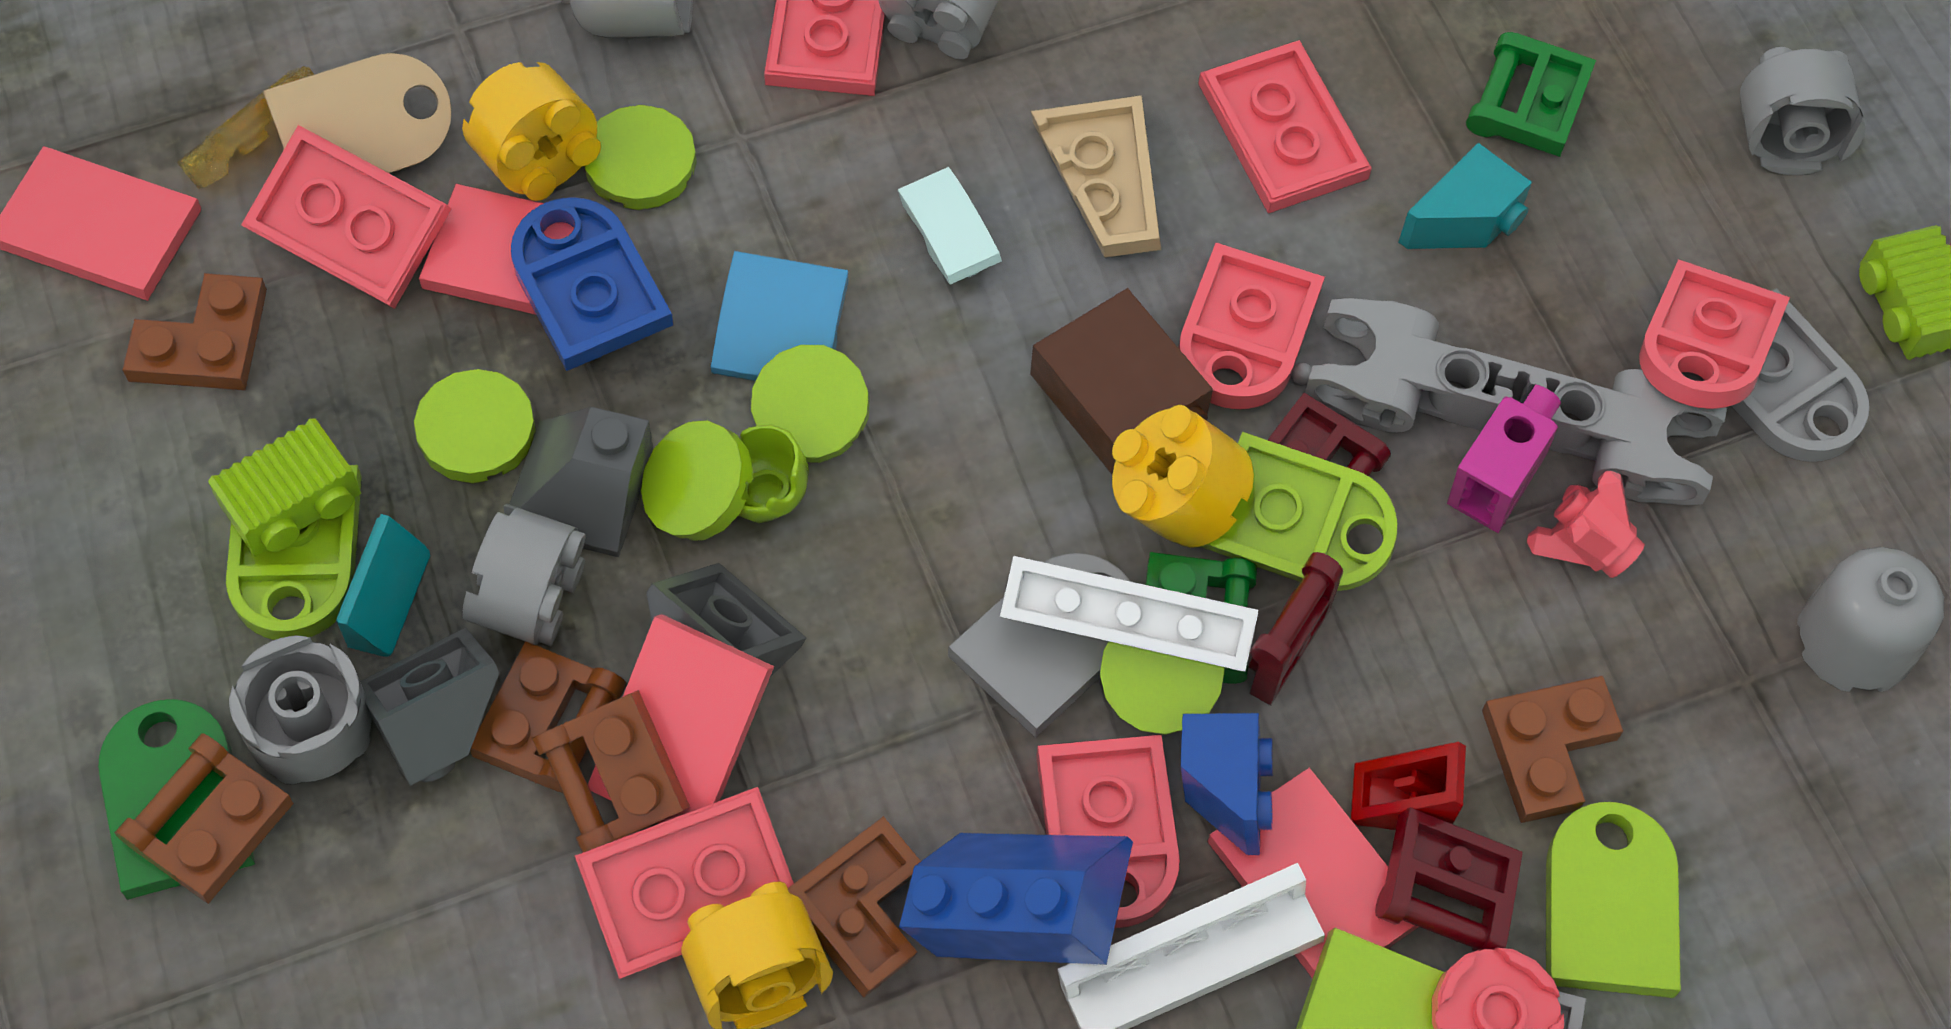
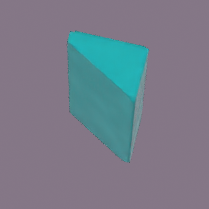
M381 514L376 519L336 619L348 648L383 657L391 656L395 649L430 559V551L425 544L387 515Z

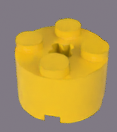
M521 62L502 67L478 86L469 101L474 107L469 124L463 119L462 130L465 140L505 187L515 193L526 195L531 201H540L549 197L557 186L571 178L582 166L592 163L601 151V142L597 139V121L593 111L551 66L546 63L537 62L539 67L526 68Z
M1176 405L1159 411L1146 418L1135 429L1123 431L1117 437L1112 447V455L1116 460L1112 475V488L1119 508L1163 538L1176 542L1181 546L1190 548L1200 547L1223 536L1237 521L1232 516V513L1240 499L1242 498L1248 502L1253 488V466L1247 451L1230 436L1184 405Z
M783 882L767 883L756 889L750 897L725 907L721 904L704 906L692 913L688 918L687 923L691 931L683 941L681 953L708 1022L714 1029H722L721 1021H733L736 1029H761L776 1024L807 1007L803 995L816 984L822 994L832 981V968L806 907L798 896L790 894L787 885Z

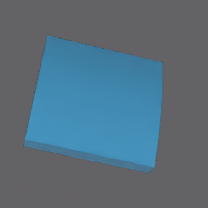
M734 251L717 327L711 373L756 381L761 369L779 352L798 345H825L836 350L837 330L848 287V270Z

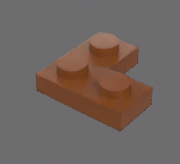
M204 273L193 323L134 319L123 366V372L128 382L246 390L267 292L263 278Z
M1603 676L1488 700L1482 709L1521 823L1574 812L1580 809L1585 803V799L1568 751L1618 741L1623 733Z
M884 816L788 888L790 894L798 896L803 901L823 949L863 998L909 963L918 953L878 905L911 880L914 866L921 862Z

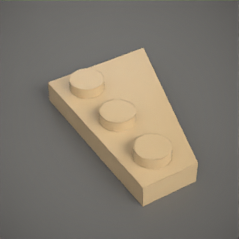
M1142 95L1031 111L1033 124L1104 257L1161 250Z

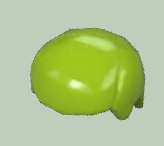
M772 424L748 427L741 432L740 438L749 450L753 474L751 484L746 482L742 497L747 500L738 516L757 523H763L790 513L801 502L806 493L809 468L801 448L789 431Z

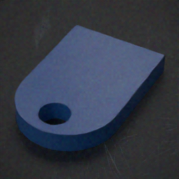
M576 197L560 198L536 207L521 220L514 232L511 243L514 270L523 291L566 371L673 326L672 313L623 224L610 209L589 199ZM558 222L568 223L574 227L572 233L562 239H551L543 234L548 226Z

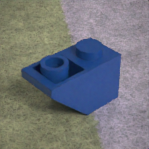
M1259 713L1183 714L1181 773L1185 802L1246 855H1260V830H1272L1273 824L1272 791H1261V776H1273L1272 738H1261Z

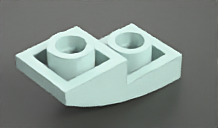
M949 167L898 189L904 209L923 235L929 255L949 284L974 276L980 271L1002 262L1000 253L984 222Z

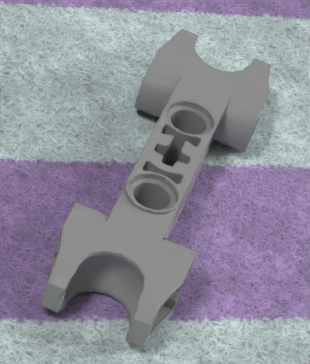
M1354 298L1331 300L1323 328L1329 331L1333 337L1359 349L1366 361L1358 365L1330 363L1313 365L1305 393L1355 423L1387 432H1405L1413 427L1417 412L1439 417L1448 422L1482 431L1505 396L1512 397L1520 402L1531 384H1537L1552 391L1561 401V405L1551 419L1558 425V429L1549 450L1596 461L1592 477L1596 487H1598V478L1604 472L1613 471L1621 474L1625 498L1637 502L1698 505L1703 504L1709 494L1713 476L1706 472L1703 467L1677 455L1669 445L1667 438L1670 436L1694 438L1717 436L1720 427L1725 422L1726 407L1705 409L1679 403L1658 391L1647 380L1640 369H1628L1619 372L1615 376L1613 389H1608L1581 379L1472 349L1440 343L1436 341L1439 322L1432 314L1420 308L1395 301ZM1345 318H1352L1361 322L1351 321ZM1449 381L1463 384L1467 389L1454 387ZM1688 412H1691V413H1699V414L1704 415V416H1706V417L1692 415V414H1690V413H1688ZM1564 413H1571L1577 416L1581 421L1572 420L1568 418Z

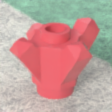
M1613 471L1604 472L1598 478V488L1592 492L1587 487L1570 485L1563 495V502L1554 512V517L1559 520L1556 526L1552 529L1538 526L1527 537V544L1534 555L1587 565L1595 572L1602 570L1610 578H1614L1625 571L1638 558L1645 546L1637 537V528L1630 522L1621 474Z

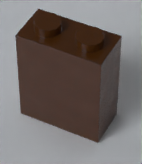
M1128 288L1033 345L1030 375L1112 475L1116 461L1112 455V447L1117 437L1123 431L1135 429L1149 416L1176 405H1184L1205 420L1208 419L1207 414L1213 388Z

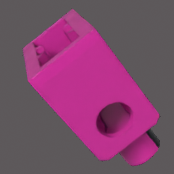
M1531 384L1520 402L1512 397L1505 396L1458 466L1447 504L1499 534L1550 449L1558 429V425L1551 420L1561 405L1558 396L1549 389L1537 384Z

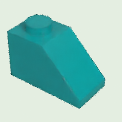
M1477 143L1408 211L1398 243L1406 249L1486 248L1501 232L1508 236L1522 223L1529 211L1524 202L1532 182L1480 143Z

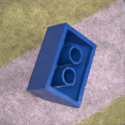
M959 833L914 866L899 928L936 957L1107 965L1133 841L1128 836Z

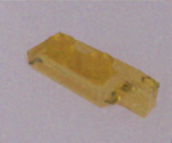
M302 66L288 71L267 89L315 74L309 67ZM263 92L207 135L204 141L177 161L178 165L198 189L205 188L228 175L229 158L233 156L235 150H238L243 156L269 137V133L264 127L271 123L273 118Z

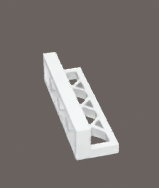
M1013 556L1000 617L1245 672L1259 610Z
M1296 863L1111 945L1107 965L1070 963L1058 968L1061 989L1079 1029H1129L1324 942L1325 934L1305 896L1306 878L1299 864Z

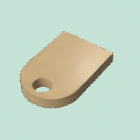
M387 53L372 56L263 91L283 149H285L297 126L300 125L389 174L412 167L429 158L443 143L451 122V103L442 80L425 63L403 54ZM424 87L434 94L437 108L431 117L417 119L407 113L403 100L405 94L410 89Z

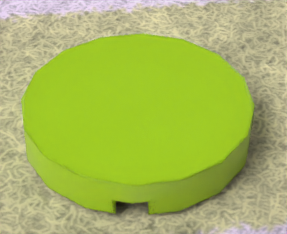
M636 105L619 108L598 120L597 139L601 142V151L592 163L585 166L587 181L598 196L608 202L612 199L615 202L623 203L624 208L634 210L660 207L680 196L687 187V181L691 177L692 172L694 175L697 164L692 133L680 118L663 108Z
M798 345L779 352L761 369L752 388L751 412L756 426L772 424L789 431L801 448L806 461L821 463L842 455L853 445L852 442L858 438L861 430L863 432L869 419L870 396L861 371L845 354L825 345Z
M481 369L456 372L435 383L420 400L414 419L418 447L423 452V456L431 468L451 480L468 483L488 481L487 476L496 475L501 471L504 475L515 469L528 454L536 432L531 401L520 385L501 373Z
M708 420L687 422L671 430L655 446L644 468L641 495L645 513L657 528L680 539L687 538L691 541L706 540L724 531L741 513L747 500L742 495L745 491L746 482L751 484L753 474L748 448L737 434Z
M1109 641L1103 650L1100 678L1105 698L1119 718L1140 731L1167 735L1182 731L1183 714L1210 713L1221 695L1225 669L1213 664Z

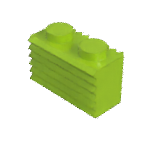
M1935 225L1874 240L1860 262L1859 277L1865 292L1869 295L1875 294L1883 310V327L1888 339L1891 342L1899 343L1908 360L1915 357L1921 358L1926 354L1932 355L1937 351L1941 353L1947 349L1951 350V245L1946 244V236L1941 234V227Z
M316 418L309 419L305 425H298L295 431H288L284 437H277L273 443L266 444L262 450H255L252 456H244L241 462L233 463L230 469H222L219 475H212L208 480L219 506L254 557L266 550L277 552L289 547L299 537L300 530L320 518L331 520L341 516L351 507L354 498L362 494L353 470Z

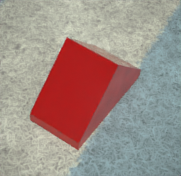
M1458 741L1354 763L1352 822L1358 826L1396 830L1398 815L1411 807L1454 824L1463 807L1466 746Z

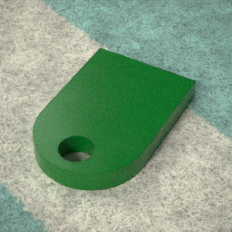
M166 699L143 704L128 712L112 727L101 747L98 765L120 889L127 900L180 886L181 884L129 848L114 832L127 817L134 820L190 757L192 753L189 751V747L201 733L213 738L232 755L230 743L218 721L208 711L191 702ZM160 722H171L177 726L176 734L168 744L161 747H150L144 744L145 735L153 725ZM212 770L155 837L166 845L224 778ZM253 852L239 869L255 865Z

